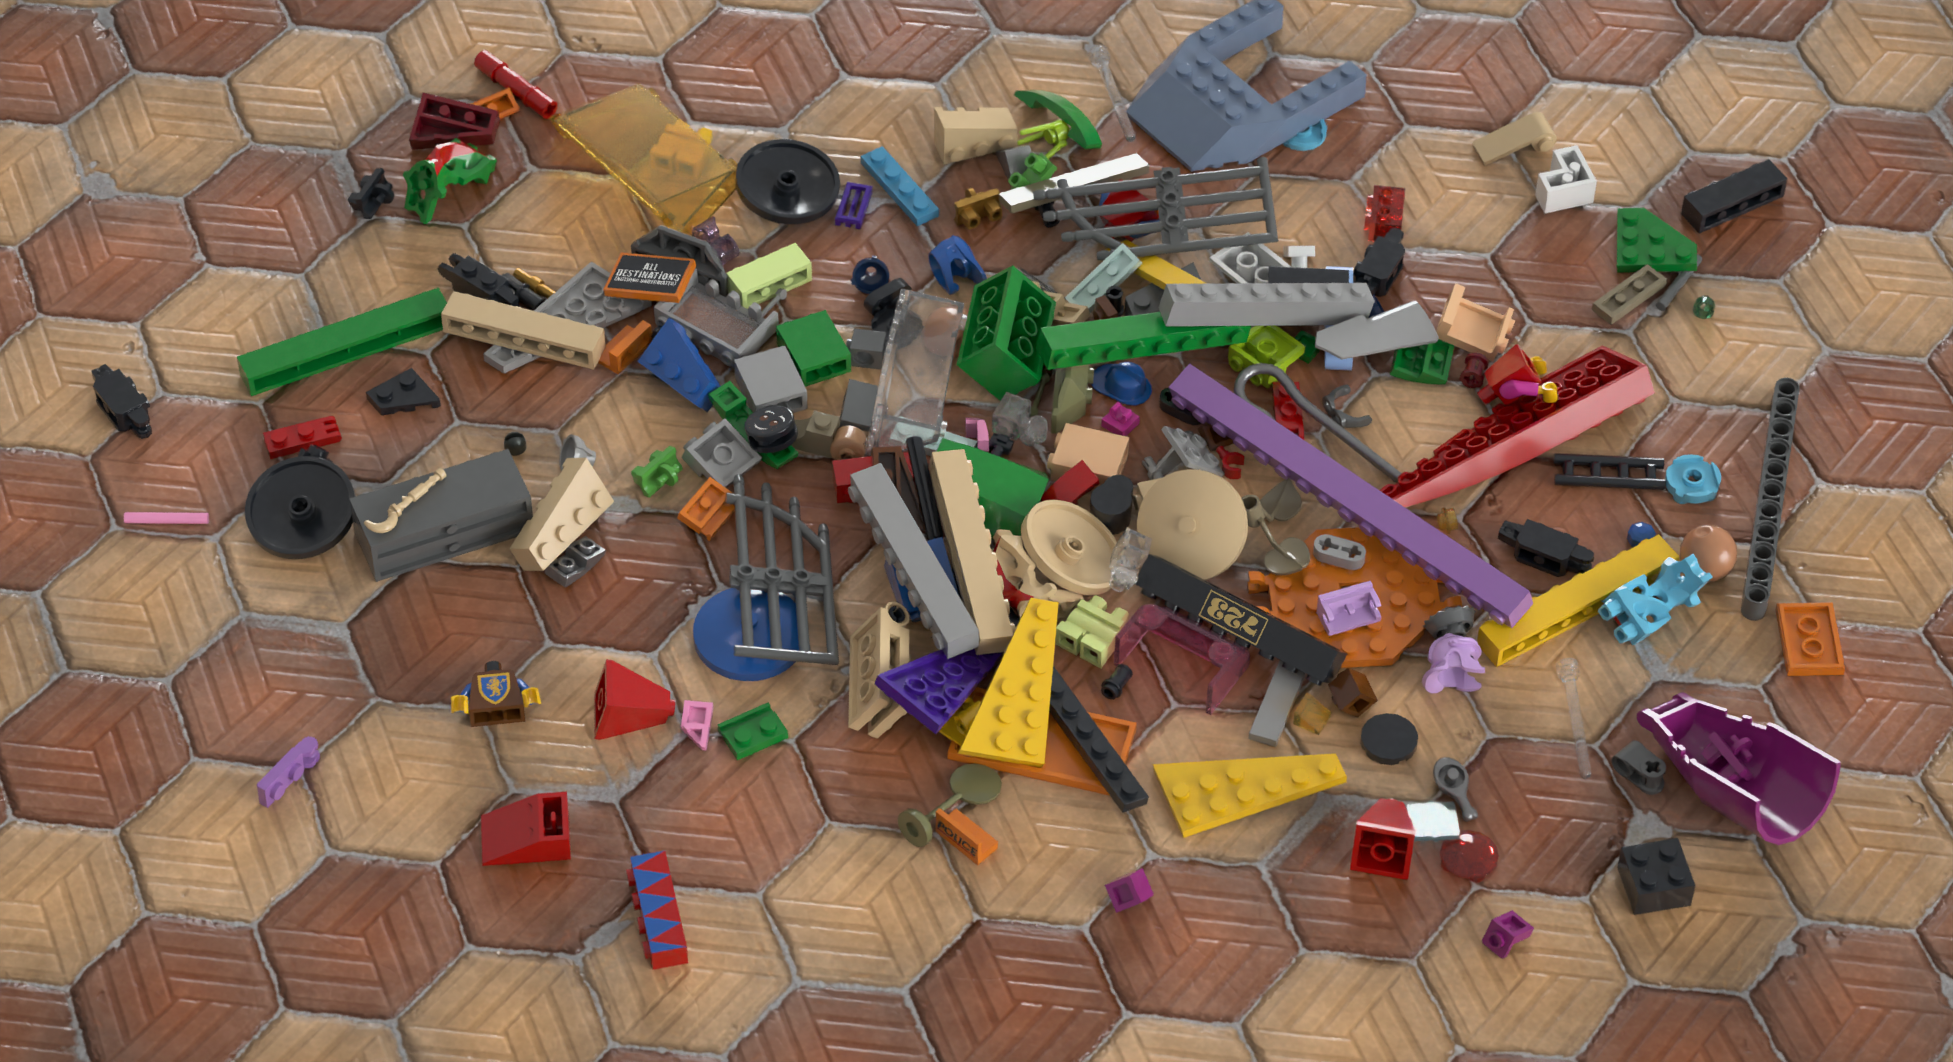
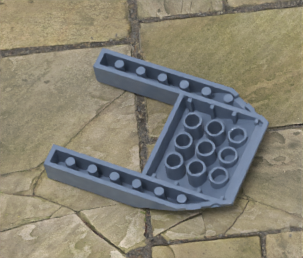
M1252 0L1189 35L1148 77L1127 109L1126 116L1191 172L1205 168L1223 167V163L1237 161L1238 165L1246 164L1295 137L1298 132H1303L1309 129V126L1316 125L1321 119L1325 120L1365 97L1367 74L1349 60L1279 101L1270 104L1222 63V61L1282 29L1284 6L1277 0Z

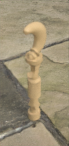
M438 468L434 475L430 476L425 483H420L416 486V488L408 493V496H402V502L398 505L395 503L390 505L386 521L373 523L366 520L364 524L372 532L386 533L391 531L396 526L398 517L402 515L404 508L426 494L428 488L435 485L438 480L442 481L447 476L446 472L442 468Z

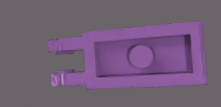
M308 736L302 739L257 783L259 803L268 808L275 800H279L283 796L285 789L302 776L304 769L313 768L316 762L320 760L319 751L316 750L318 749V741L315 737Z

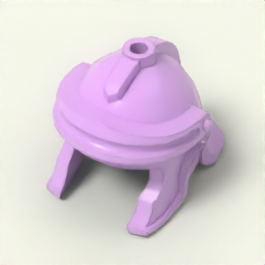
M1447 633L1435 640L1429 649L1428 661L1431 663V668L1422 678L1423 687L1430 693H1438L1444 687H1456L1457 690L1463 692L1479 690L1481 683L1477 682L1474 677L1467 673H1485V667H1482L1477 661L1482 652L1478 642L1473 638L1462 637L1452 633Z

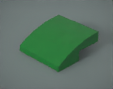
M1438 339L1437 343L1396 349L1390 375L1424 384H1446L1454 345Z

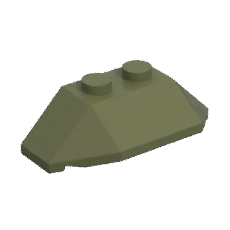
M1089 364L1056 369L1051 433H1058L1064 429L1066 423L1072 424L1083 417L1086 413V404H1092L1093 388H1088V384H1093L1094 368L1089 367Z

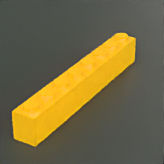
M1659 534L1651 539H1644L1637 546L1627 551H1621L1616 557L1606 562L1598 563L1593 569L1583 574L1575 575L1571 580L1562 585L1553 586L1548 592L1538 597H1532L1533 605L1513 628L1504 623L1500 625L1494 620H1487L1479 627L1478 645L1491 662L1498 667L1598 615V609L1604 604L1602 601L1629 581L1645 574L1648 585H1652L1661 571L1663 561L1669 557L1679 561L1680 556ZM1636 587L1632 590V592L1640 593L1641 590L1640 588Z

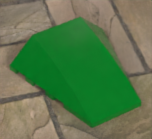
M942 438L936 452L964 449L967 460L972 462L973 483L976 482L978 484L979 506L982 505L984 507L985 529L990 530L991 540H993L996 531L999 529L1010 530L1013 535L1021 536V527L1025 516L1040 502L1049 479L1046 473L980 449Z

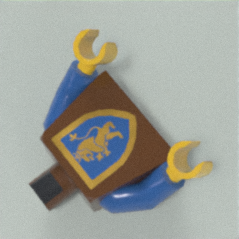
M498 661L487 662L484 666L485 672L473 674L472 683L467 684L460 695L451 697V713L460 711L468 714L469 708L471 727L526 722L524 708L534 703L541 704L538 688H530L522 679L516 678L513 670H502V665Z

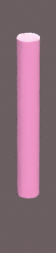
M125 512L124 523L208 524L209 513Z

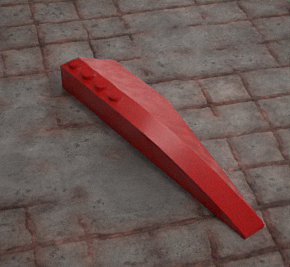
M1602 345L1540 378L1542 383L1539 386L1546 382H1553L1557 386L1558 400L1556 402L1547 403L1543 400V394H1537V396L1523 395L1509 405L1497 404L1492 408L1493 414L1489 417H1479L1474 421L1472 429L1461 430L1433 451L1434 456L1431 459H1421L1416 463V470L1413 472H1403L1398 476V483L1395 485L1387 484L1379 491L1403 507H1409L1459 491L1519 466L1567 440L1577 438L1580 433L1590 428L1598 427L1604 420L1622 414L1625 409L1632 405L1640 404L1647 397L1655 394L1646 364Z

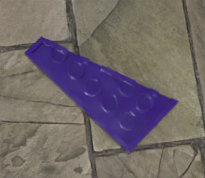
M974 648L947 659L941 649L877 675L874 684L886 696L902 706L907 713L913 715L933 733L937 734L1004 656V652L976 655Z

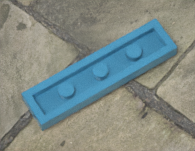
M883 146L861 156V164L917 227L939 216V208Z

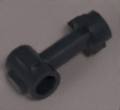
M993 433L989 442V449H992L991 454L999 457L1002 454L1009 456L1014 440L1001 433Z

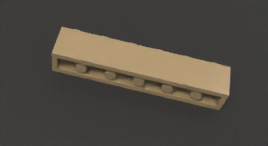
M453 291L441 313L443 332L590 369H595L606 347L604 328Z

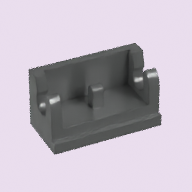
M849 379L840 414V427L850 425L862 431L870 430L878 391L877 385Z

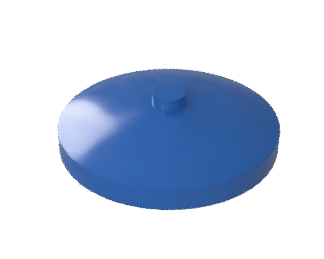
M730 588L714 595L699 610L693 625L695 650L701 661L715 673L733 680L759 681L779 675L795 663V661L734 656V646L743 645L740 591L736 588ZM751 590L754 646L771 648L768 595L764 591ZM778 592L782 649L799 650L796 603L784 593Z

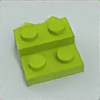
M1254 326L1250 329L1246 343L1229 346L1228 361L1231 368L1237 372L1244 370L1250 365L1266 363L1273 364L1286 373V368L1305 353V346L1278 326ZM1258 374L1250 378L1254 385L1260 386L1262 384L1267 389L1272 386V382L1278 381L1275 377L1268 374Z

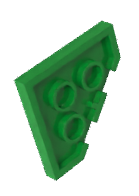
M1617 208V273L1637 272L1647 264L1657 272L1697 271L1696 243L1645 208Z

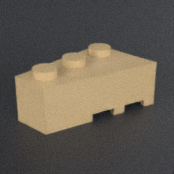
M934 107V144L944 164L1017 147L1018 128L1008 108H978L977 111H965L964 107H956L955 111H943L942 107Z

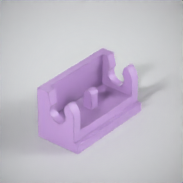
M1367 581L1319 595L1317 615L1328 636L1381 621V614L1377 608L1381 606L1372 582Z

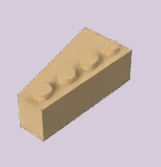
M567 458L562 465V472L549 485L551 489L545 499L539 501L535 507L537 509L531 520H527L510 547L511 552L524 571H544L614 502L587 458Z

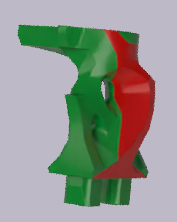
M457 138L452 142L436 146L425 160L417 162L410 170L404 171L403 177L407 182L404 208L408 211H415L420 217V222L427 224L432 220L438 198L442 199L446 196V185L451 183L455 186L459 183L463 186L472 180L477 183L487 184L490 173L494 172L497 162L496 158L491 155L486 156L482 154L473 144H466ZM422 190H425V198H424V199H422V197H421V191H422Z

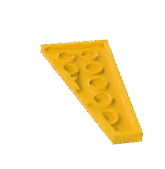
M1030 598L958 754L1035 767H1042L1044 765L1058 602Z
M1336 753L1153 764L1155 776L1183 838L1347 782V776Z

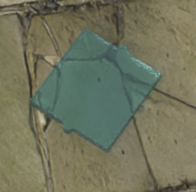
M1428 801L1427 803L1406 804V809L1416 831L1414 841L1433 840L1438 842L1439 840L1460 839L1454 802L1433 803Z

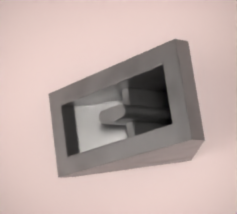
M1030 145L996 151L1007 179L1013 173L1019 172L1022 175L1028 167L1024 163L1031 153Z

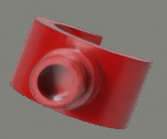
M1219 446L1216 449V453L1220 455L1222 460L1221 469L1224 472V476L1233 480L1240 479L1241 469L1230 467L1229 465H1244L1245 456L1238 452H1229L1223 446Z

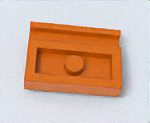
M709 477L679 512L677 519L698 534L702 533L710 541L735 512V505L725 503L726 493L732 492Z

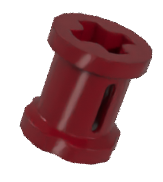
M1470 353L1465 358L1466 367L1460 374V381L1464 386L1474 389L1483 385V373L1488 368L1489 360L1481 353Z

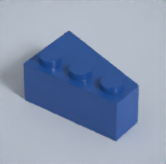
M668 318L638 362L690 402L708 412L713 406L708 398V394L719 388L720 384L699 355L698 349L687 336L684 327Z

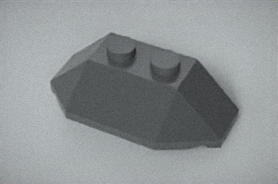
M660 225L631 244L632 254L695 259L698 283L705 286L713 279L719 285V294L724 297L728 295L727 274L716 249L708 242Z

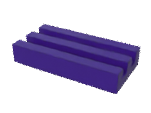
M851 182L846 183L835 217V225L840 226L841 223H845V227L850 228L851 224H853L855 229H861L872 195V186ZM854 189L856 191L848 216H844L851 191ZM862 191H865L864 196H863V199H862V202H861V205H860V208H859V212H858V215H857V218H856V217H854V215H855V212H856V209H857V206H858V202H859V199H860V196H861Z

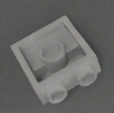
M723 419L718 424L712 422L705 428L702 437L699 439L693 437L683 447L685 452L681 457L699 477L704 474L707 479L711 477L725 488L733 484L735 475L740 474L743 476L762 459L726 419Z

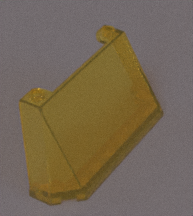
M638 83L554 114L549 118L555 130L564 139L570 138L652 211L667 228L670 227L675 231L694 237L736 191L737 162L732 158L727 160L666 107L660 101V96L651 87L647 90Z

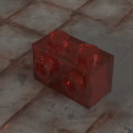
M1374 185L1373 195H1368L1366 211H1371V214H1366L1364 229L1369 230L1368 241H1376L1378 236L1384 238L1390 229L1399 228L1401 230L1405 188Z

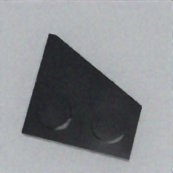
M412 368L366 392L367 400L381 416L395 414L400 411H416L415 406L432 404V409L441 406L440 398Z

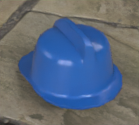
M1133 362L1105 364L1094 370L1092 387L1099 393L1123 404L1134 406L1143 404L1152 393V386L1145 377L1143 369Z

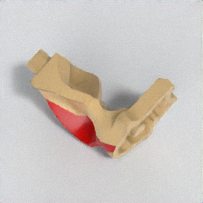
M997 530L993 537L996 546L994 549H991V552L996 553L997 575L1002 576L1004 584L1002 593L1004 599H1008L1009 606L1014 608L1021 618L1030 598L1058 602L1057 622H1065L1074 606L1081 599L1084 600L1082 595L1072 591L1057 590L1053 583L1040 584L1035 578L1036 572L1034 569L1036 564L1026 554L1022 536L1013 535L1010 530Z

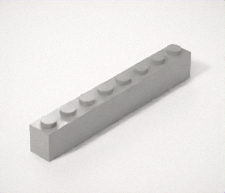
M1367 283L1166 284L1158 308L1165 326L1336 325L1360 315H1364L1368 319L1375 301Z
M879 463L851 474V486L848 487L850 498L853 503L857 502L859 504L863 521L870 523L874 540L877 544H882L885 558L889 565H894L900 585L906 586L908 589V596L912 606L919 608L922 623L926 629H931L933 641L937 649H942L947 659L979 647V630L883 465Z

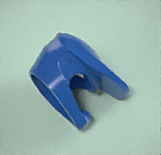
M952 235L950 238L941 241L928 254L929 264L937 282L949 295H953L959 290V285L953 282L952 276L967 277L976 284L987 279L984 270L976 261L971 248L959 236Z

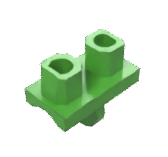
M1030 153L1024 163L1028 167L1022 175L1019 172L1013 173L1008 182L1013 190L1050 179L1058 168L1042 153L1039 155Z
M669 446L663 452L656 450L650 455V463L645 467L637 466L631 471L634 483L641 487L644 496L651 497L665 484L674 486L678 482L677 474L683 470V467L676 457L677 451L675 447Z

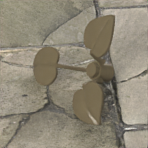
M1285 479L1276 485L1261 500L1256 495L1242 497L1241 499L1247 513L1248 526L1252 528L1261 526L1274 548L1264 558L1267 570L1275 575H1289L1306 568L1310 562V552L1307 545L1302 540L1293 537L1286 538L1278 545L1264 519H1267L1269 522H1272L1274 519L1286 521L1297 515L1301 510L1302 500L1291 479Z

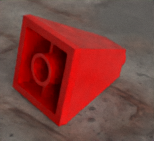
M606 659L594 692V739L602 740L665 724L668 716L673 717L675 700L670 699L669 690L613 660Z
M1380 798L1357 821L1350 870L1408 880L1416 831L1404 802Z

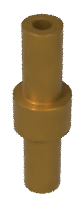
M520 268L515 269L513 272V277L523 284H529L530 289L536 294H540L548 299L555 293L537 276L532 277Z

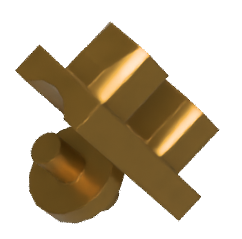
M973 188L966 189L965 198L959 199L958 202L954 203L956 211L954 221L957 226L964 224L970 230L978 227L982 217L987 216L992 222L1001 219L1002 207L999 202L1000 192L998 189L977 194Z

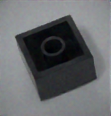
M1678 838L1621 847L1617 869L1634 915L1691 906L1696 885Z

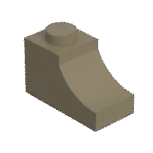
M814 411L812 417L808 419L795 420L798 437L792 446L797 450L832 458L830 447L837 429L840 428V417Z

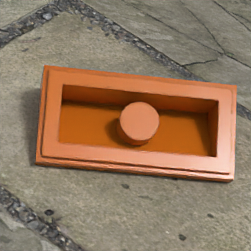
M510 88L471 103L498 110L500 119L520 111Z

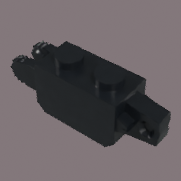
M1393 228L1387 232L1384 238L1378 236L1373 245H1368L1363 261H1358L1354 268L1353 276L1356 277L1355 283H1367L1372 295L1377 297L1386 296L1403 269L1405 248L1401 242L1404 236L1403 231L1399 228Z
M453 253L449 256L450 264L453 267L442 262L437 268L439 274L452 283V288L455 292L519 307V299L513 294V290L509 288L508 279L469 255L463 258Z
M106 364L92 370V377L95 381L93 389L96 394V403L115 428L123 432L131 429L139 438H148L152 434L147 410L150 404L143 393L139 394L132 378L130 376L125 377L120 369L113 371Z
M1529 519L1526 520L1524 525L1504 521L1498 533L1499 540L1515 548L1514 557L1517 562L1553 576H1565L1567 571L1583 574L1592 569L1591 562H1594V553L1590 549L1578 545L1579 538L1547 527L1542 523Z

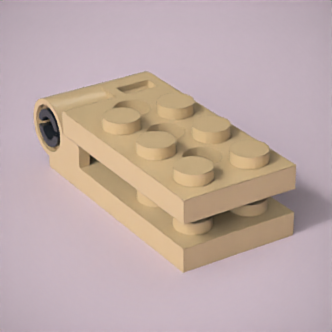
M892 601L883 608L880 607L850 636L848 727L859 731L868 722V735L877 739L886 730H889L902 715L907 714L902 706L886 696L874 684L877 675L911 661V655L909 654V629L904 628L909 623L910 617L906 608L898 602Z

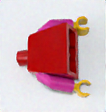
M1518 344L1485 371L1484 374L1489 384L1477 392L1480 399L1486 405L1497 397L1505 405H1509L1523 395L1537 396V394H1543V400L1547 403H1554L1558 400L1557 386L1553 382H1546L1539 386L1542 383L1539 375L1547 373L1546 362L1539 356L1529 358Z

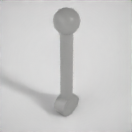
M779 288L777 290L775 298L762 310V317L780 299L784 300L786 298L787 291L785 289Z

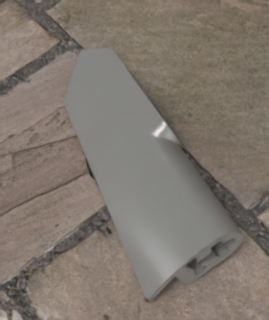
M1411 301L1368 319L1364 315H1360L1318 331L1316 333L1315 348L1326 351L1342 360L1437 343L1439 337L1420 304L1416 301Z

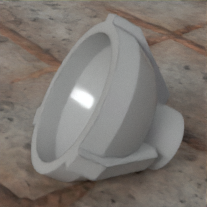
M572 434L564 439L560 452L559 465L561 471L563 470L562 465L567 458H587L593 466L596 460V452L586 447L580 437Z

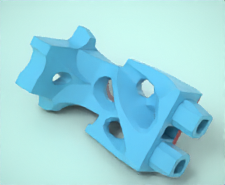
M1694 554L1681 561H1676L1669 557L1663 561L1661 571L1652 585H1648L1645 574L1629 581L1602 601L1604 604L1598 609V613L1603 620L1608 621L1614 618L1619 625L1614 630V636L1619 643L1629 641L1631 645H1635L1671 619L1668 612L1673 607L1683 604L1688 607H1695L1700 604L1701 601L1697 592L1713 577L1710 573H1706L1700 568ZM1638 587L1641 590V594L1632 592V590ZM1646 616L1653 617L1654 622H1648Z

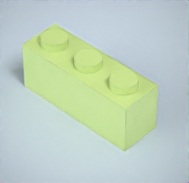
M796 243L727 272L728 292L736 291L740 296L741 306L748 309L753 302L760 304L774 298L779 288L790 291L812 281V263Z

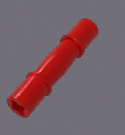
M483 50L477 54L474 59V66L487 75L494 83L498 82L505 89L510 88L512 94L522 100L526 107H530L544 119H548L555 114L558 107L557 102L542 92L538 86L530 84L521 75L511 70L507 63L502 62L489 51Z

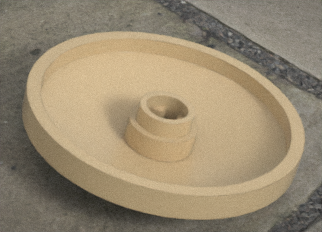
M1180 470L1161 478L1145 495L1137 518L1138 539L1146 557L1148 553L1159 556L1204 580L1223 573L1237 560L1245 545L1248 532L1247 513L1238 492L1222 477L1204 470Z
M1046 500L1036 504L1025 516L1021 527L1024 547L1037 568L1057 585L1082 595H1100L1109 591L1121 577L1124 565L1123 556L1115 537L1098 518L1087 510L1066 501Z

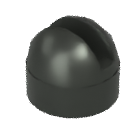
M515 431L508 433L504 439V449H509L510 454L513 456L524 453L526 450L524 436Z

